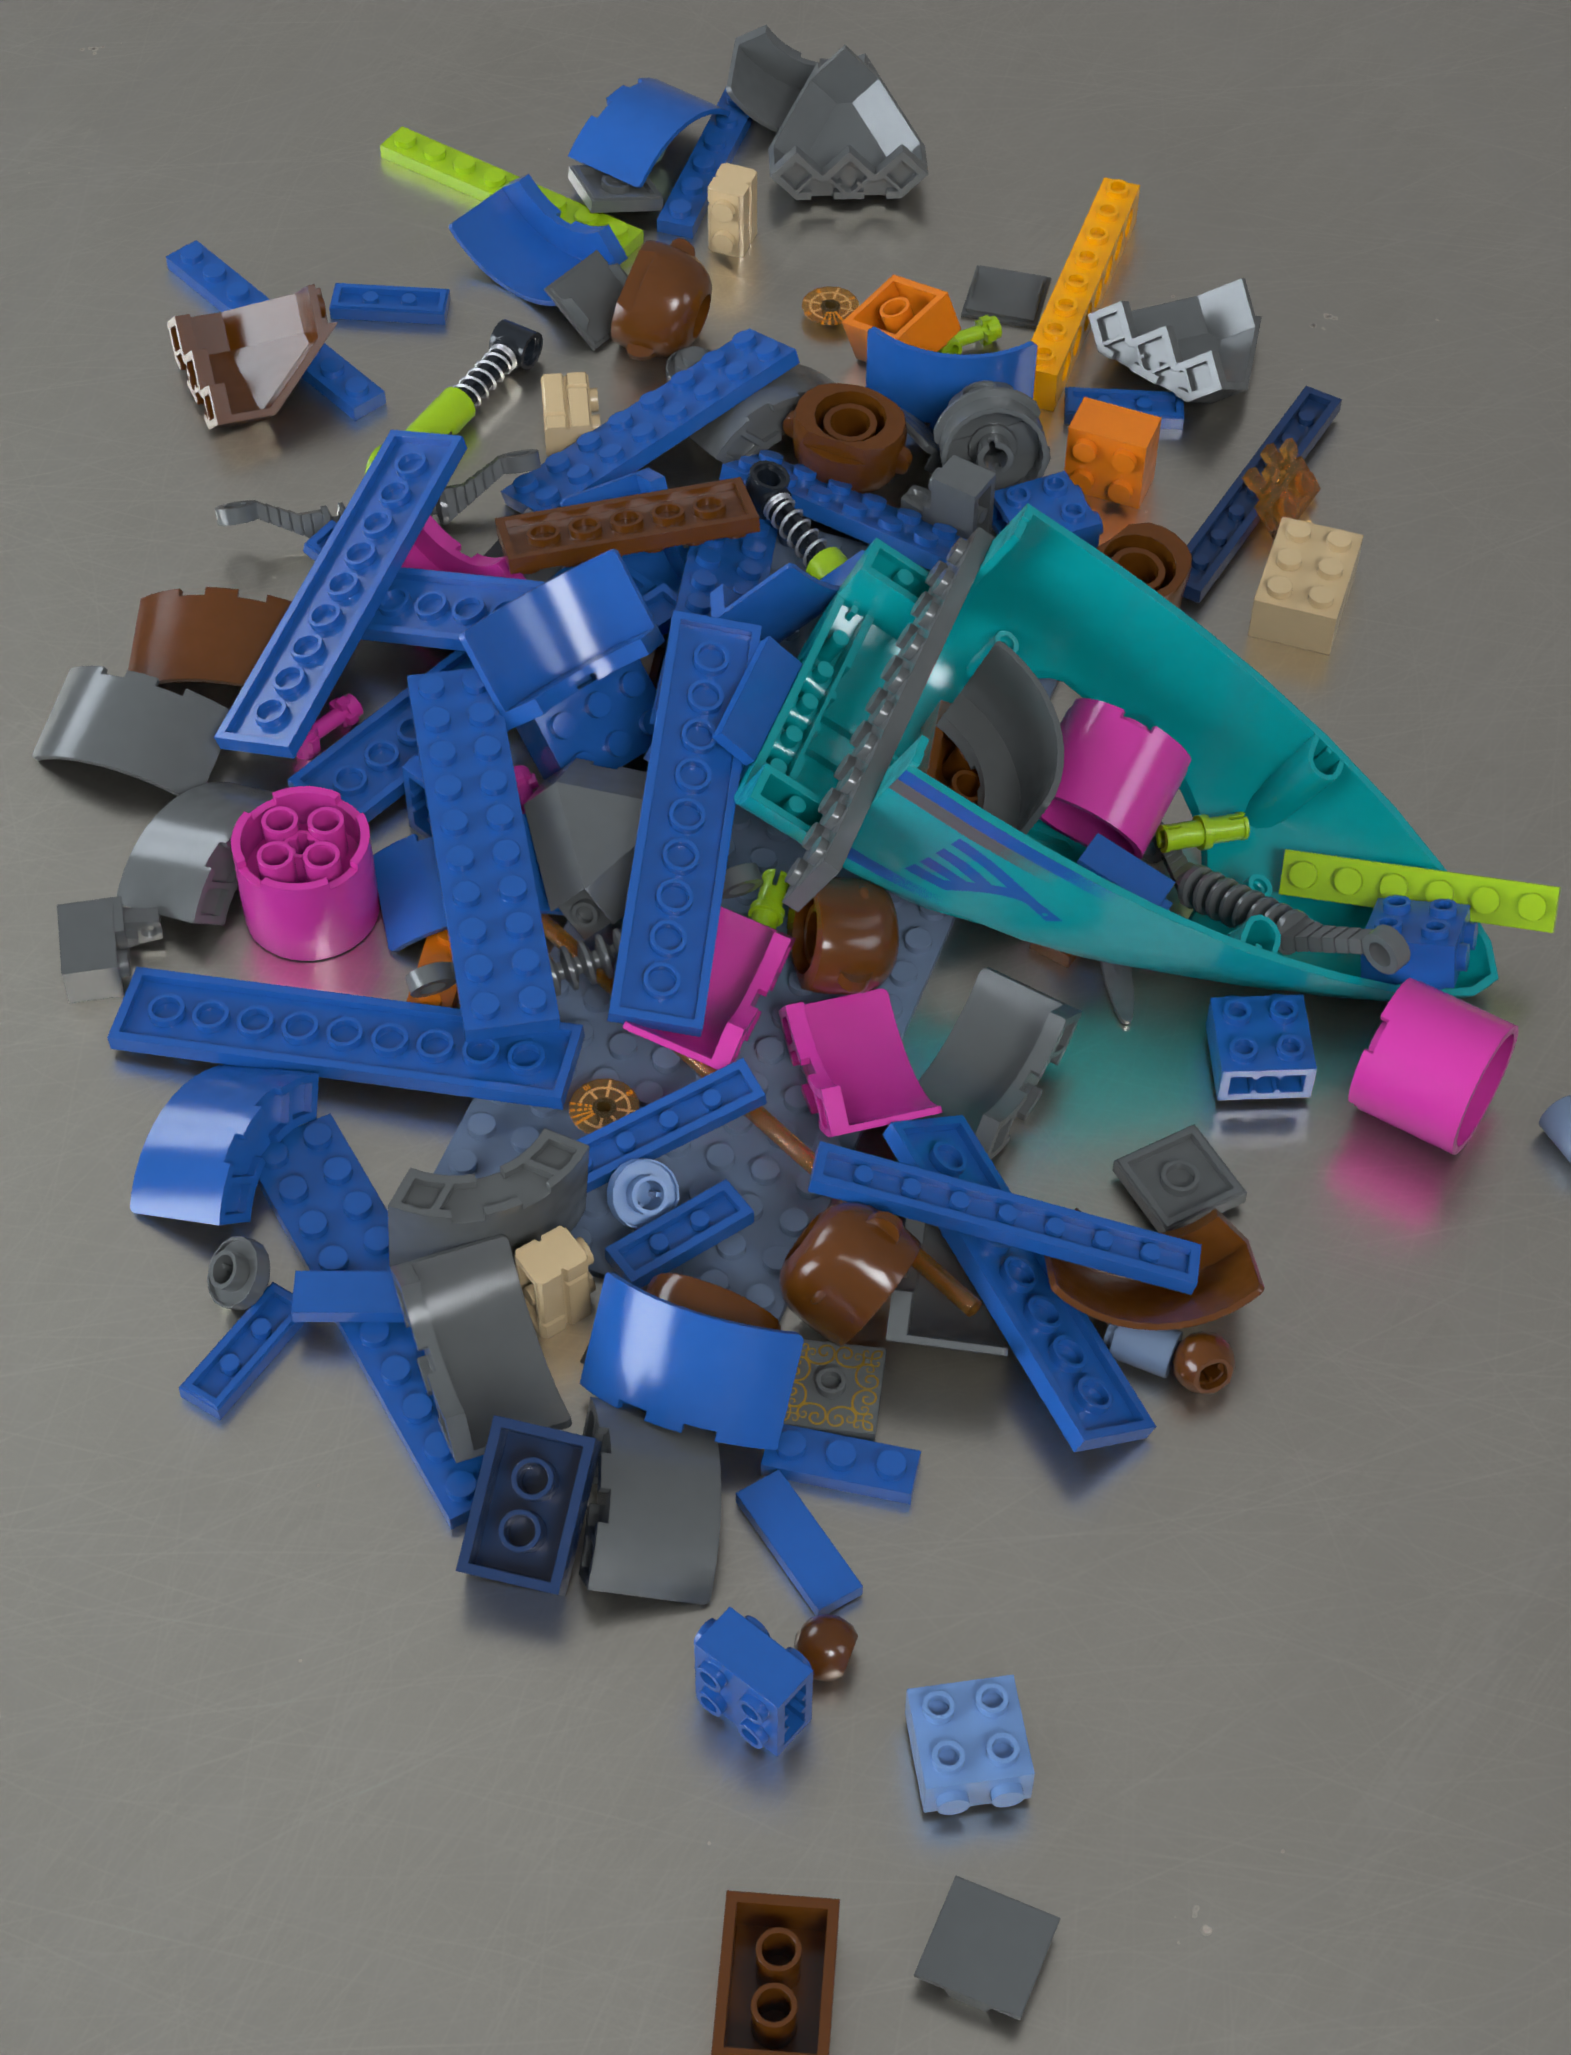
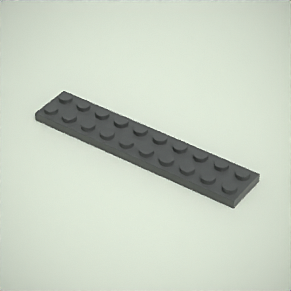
M980 527L967 540L960 537L948 553L947 562L944 563L939 560L926 578L925 583L930 588L928 592L924 591L920 595L910 613L916 618L913 624L909 623L900 634L896 646L901 650L898 656L894 655L889 660L880 678L886 682L883 688L879 687L874 692L866 705L865 711L870 713L867 721L863 720L851 737L850 744L855 748L852 754L848 753L843 758L835 771L834 778L839 780L836 788L832 787L827 792L818 807V812L823 814L819 823L815 822L802 841L801 846L807 850L803 858L799 857L794 862L786 875L785 882L790 884L782 902L797 912L841 871L994 538L993 535Z

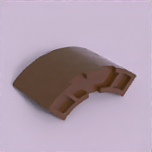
M206 587L204 595H183V591L180 588L150 594L140 599L128 670L156 677L160 681L159 684L208 682L243 687L292 601L272 595H267L266 602L239 597V589Z
M1216 1208L1191 1224L1171 1231L1160 1232L1161 1234L1202 1244L1198 1283L1192 1295L1044 1255L1050 1287L1057 1296L1072 1307L1093 1318L1132 1329L1174 1330L1211 1322L1247 1305L1261 1295L1265 1287L1249 1240Z

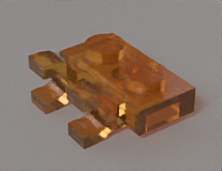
M1293 438L1284 441L1279 448L1280 452L1274 443L1267 444L1260 453L1267 464L1261 474L1256 467L1249 468L1242 477L1245 484L1250 490L1255 492L1259 499L1254 508L1273 540H1275L1282 516L1299 520L1321 489L1303 457H1297L1298 448Z

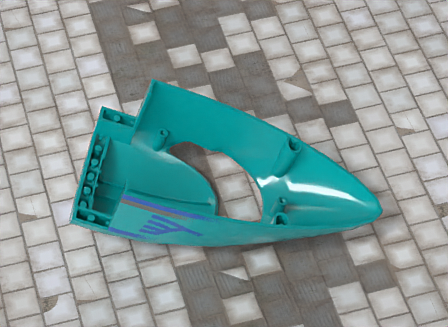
M1027 503L992 540L842 867L910 903L983 924L1012 937L1083 958L1241 986L1325 997L1390 1001L1402 984L1394 985L1362 978L1361 954L1296 951L1291 955H1284L1278 952L1281 934L1277 925L1269 917L1261 914L1249 917L1235 929L1228 928L1221 922L1212 920L1208 915H1201L1195 909H1193L1188 919L1077 864L1076 862L1087 847L1062 835L1040 819H1038L1026 835L917 768L925 755L924 751L930 740L924 735L919 737L921 727L940 700L953 703L997 641H1001L1027 664L1038 679L1052 678L1064 682L1082 698L1095 699L1120 707L1125 710L1124 717L1140 722L1150 731L1152 727L1157 726L1175 739L1191 757L1187 774L1179 789L1192 817L1199 814L1215 817L1234 814L1239 811L1245 813L1244 817L1248 818L1250 825L1248 839L1213 844L1211 849L1201 851V865L1207 866L1212 871L1220 872L1226 878H1232L1239 884H1245L1252 890H1258L1265 896L1273 897L1279 903H1286L1292 909L1303 911L1308 915V918L1323 924V926L1361 928V930L1366 928L1374 909L1373 907L1279 894L1285 849L1447 871L1389 799L1326 733L1258 671L1150 586L1104 553ZM877 537L873 540L829 603L799 653L797 659L802 663V666L756 760L747 766H743L738 790L734 795L735 804L802 844L809 829L815 822L819 823L823 814L818 812L821 801L832 787L836 788L839 780L834 778L836 769L848 753L852 754L855 748L850 744L852 735L863 720L867 721L870 713L865 711L867 703L879 687L883 688L886 682L880 678L885 666L894 655L898 656L901 650L896 646L900 634L909 623L913 624L916 618L910 614L920 595L924 591L928 592L930 588L925 583L930 573L929 571ZM1475 922L1478 924L1477 944L1475 950H1470L1468 971H1460L1455 988L1441 990L1458 999H1467L1475 996L1499 979L1492 942L1481 923Z

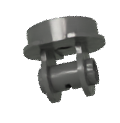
M983 380L963 388L962 391L953 396L949 401L948 407L939 417L933 430L934 440L940 445L942 466L953 455H956L996 473L995 491L1043 477L1051 455L1050 448L1047 446L1044 429L1039 419L1041 412L1037 402L1028 395L1014 390L1010 384L1004 382Z

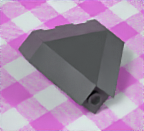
M846 45L842 46L823 65L817 62L768 148L770 177L796 200H811V196H833L834 199H864V195H886V199L903 198L929 175L925 145L872 63L869 61L866 64Z
M1245 278L1238 279L1198 296L1131 311L1129 301H1120L1088 314L1096 346L1100 354L1122 363L1134 373L1154 384L1163 386L1186 402L1214 403L1248 390L1262 316H1255Z
M576 758L544 780L526 801L524 809L550 911L552 912L559 908L582 938L586 940L608 924L612 923L614 925L624 916L647 772L619 767L616 770L593 765L594 761Z

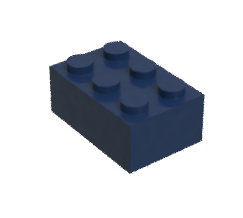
M494 1415L456 1571L566 1596L602 1442L596 1438Z

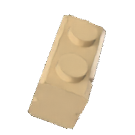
M723 163L717 170L716 177H713L707 187L709 201L708 249L712 252L739 258L745 256L750 243L753 242L757 235V171L747 167Z
M586 372L567 373L566 376H563L561 373L543 374L541 377L546 455L549 457L575 443L582 434L593 431L601 425L600 414L592 415V412H599L597 388H589V378Z
M558 1226L543 1234L540 1242L534 1239L515 1250L516 1270L534 1329L541 1338L549 1339L565 1330L567 1323L574 1325L591 1315L590 1293L596 1290V1285L588 1270V1266L594 1263V1257L583 1238L578 1237L575 1239L566 1227Z

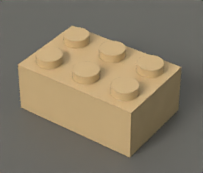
M1282 516L1254 598L1248 636L1330 655L1357 571L1364 535Z

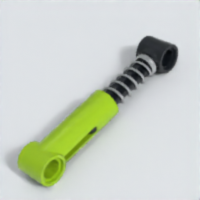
M507 319L501 320L491 334L489 352L485 353L482 360L478 361L475 367L467 372V376L460 379L459 384L447 387L405 431L457 435L475 416V406L481 404V398H487L489 396L488 390H495L496 382L504 380V374H510L518 367L528 370L535 365L543 347L542 335L537 331ZM379 445L371 453L367 461L365 474L382 445Z
M765 460L754 463L749 470L745 487L759 515V519H768L774 528L779 529L781 537L787 539L789 547L795 549L797 557L803 559V564L807 567L806 573L820 580L847 561V557L839 548H826L827 540L824 538L819 539V530L810 528L811 520L802 518L803 510L794 508L796 502L791 497L792 494L788 489L790 475L787 470L772 461Z

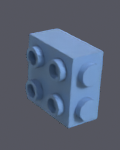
M1014 1674L907 1689L905 1717L924 1813L938 1811L943 1815H954L966 1811L970 1806L992 1803L996 1807H1010L1019 1804L1024 1799L1031 1798L1035 1772Z

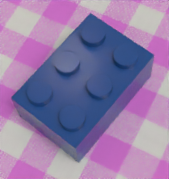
M640 659L601 679H597L593 673L590 675L592 679L577 687L579 690L577 693L568 697L544 715L516 727L544 780L576 758L594 761L593 765L617 770L619 767L624 766L648 751L652 743L654 725L649 724L656 689Z

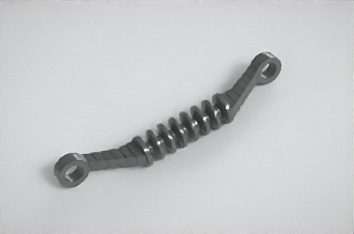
M526 449L502 454L485 465L481 470H478L464 483L446 486L430 515L437 514L442 525H449V522L458 513H461L503 474L523 473L540 468L539 450ZM245 500L215 507V513L219 526L238 525L260 519L311 538L330 520H334L337 523L346 508L343 502L338 503L337 516H332L326 505L320 506L318 510L296 513L256 500Z
M1156 832L1143 855V858L1151 863H1158L1163 860L1170 878L1176 882L1174 886L1180 903L1189 909H1195L1201 915H1208L1212 920L1219 921L1226 927L1234 929L1251 916L1261 914L1269 917L1277 925L1281 934L1278 952L1284 955H1291L1296 951L1364 954L1375 969L1387 975L1396 973L1410 960L1411 953L1406 940L1393 927L1383 924L1375 929L1361 930V928L1323 926V924L1308 918V915L1303 911L1292 909L1286 903H1279L1275 898L1265 896L1258 890H1252L1245 884H1239L1232 878H1226L1220 872L1212 871L1205 865H1195L1188 862L1182 849L1162 853L1160 851L1161 848L1157 846Z
M751 862L726 869L722 898H736L758 889L763 884L758 865ZM618 928L613 930L612 945L608 946L603 937L598 934L595 936L594 951H590L584 941L580 940L577 942V956L575 957L571 955L565 945L560 947V962L555 963L548 953L556 997L561 995V980L564 979L567 980L575 991L579 989L580 974H584L591 985L597 983L598 968H601L609 979L614 978V963L617 962L621 932ZM453 962L427 964L407 974L405 980L410 995L413 998L428 997L443 992L456 984Z

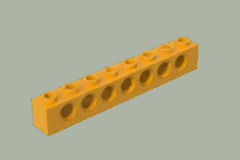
M1104 177L1031 339L1038 346L1033 400L1037 402L1039 409L1054 412L1090 330L1091 324L1088 314L1098 311L1136 224L1140 185L1128 183L1121 179Z

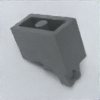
M953 455L942 468L938 467L935 469L929 481V489L917 485L909 488L908 492L901 498V508L919 512L922 515V521L931 525L935 523L950 525L957 529L956 535L964 539H968L978 527L992 534L996 473Z
M121 896L57 905L61 974L69 1004L125 996L123 977L131 976L130 948L142 943L163 939L162 922L158 908H127L123 906Z

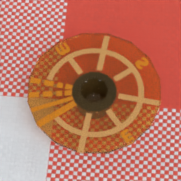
M832 286L814 289L803 298L802 310L805 316L822 325L842 324V321L859 307V302L854 294L846 289Z
M596 1079L583 1084L574 1092L569 1102V1115L574 1125L587 1134L639 1109V1099L634 1090L624 1082L614 1079Z

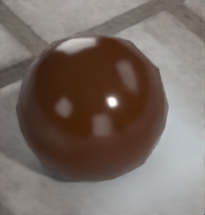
M1200 1331L1191 1333L1177 1344L1172 1357L1174 1374L1177 1381L1192 1393L1211 1394L1218 1392L1230 1383L1236 1369L1234 1353L1230 1343L1213 1332Z
M824 1613L809 1618L795 1635L794 1649L802 1653L809 1661L813 1670V1679L833 1682L842 1679L858 1634L853 1625L840 1616Z

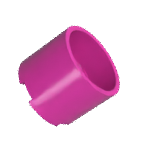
M1075 699L1060 723L1064 743V768L1061 782L1055 797L1039 819L1057 832L1085 847H1088L1096 834L1099 833L1132 855L1142 859L1187 774L1191 757L1175 739L1157 726L1152 727L1150 731L1140 722L1124 717V709L1095 699Z
M298 786L272 792L273 799L261 804L250 813L245 811L242 813L234 826L231 836L232 855L247 929L260 946L272 954L298 961H315L340 955L358 945L370 933L377 921L380 910L367 818L364 813H360L352 805L343 801L340 793L330 789Z
M1408 978L1397 989L1380 1017L1383 1022L1378 1027L1369 1050L1364 1049L1351 1082L1348 1101L1353 1103L1359 1110L1452 1155H1457L1474 1134L1495 1096L1516 1045L1518 1026L1422 981Z

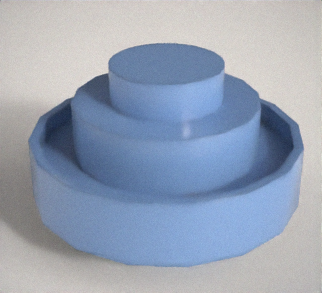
M631 1159L621 1164L611 1175L607 1187V1204L612 1215L622 1225L636 1230L676 1208L679 1202V1185L674 1173L664 1163L653 1159Z

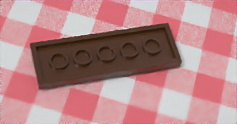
M741 477L495 518L496 532L510 574H533L540 569L556 566L574 567L610 549L618 550L622 557L626 554L638 552L656 553L667 547L685 544L697 546L708 540L726 537L738 539L749 533L760 532L759 515Z

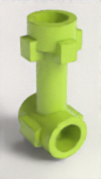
M994 315L979 317V320L975 321V326L960 330L938 352L961 354L962 346L980 341L983 346L992 344V341L1002 337V328L998 318Z

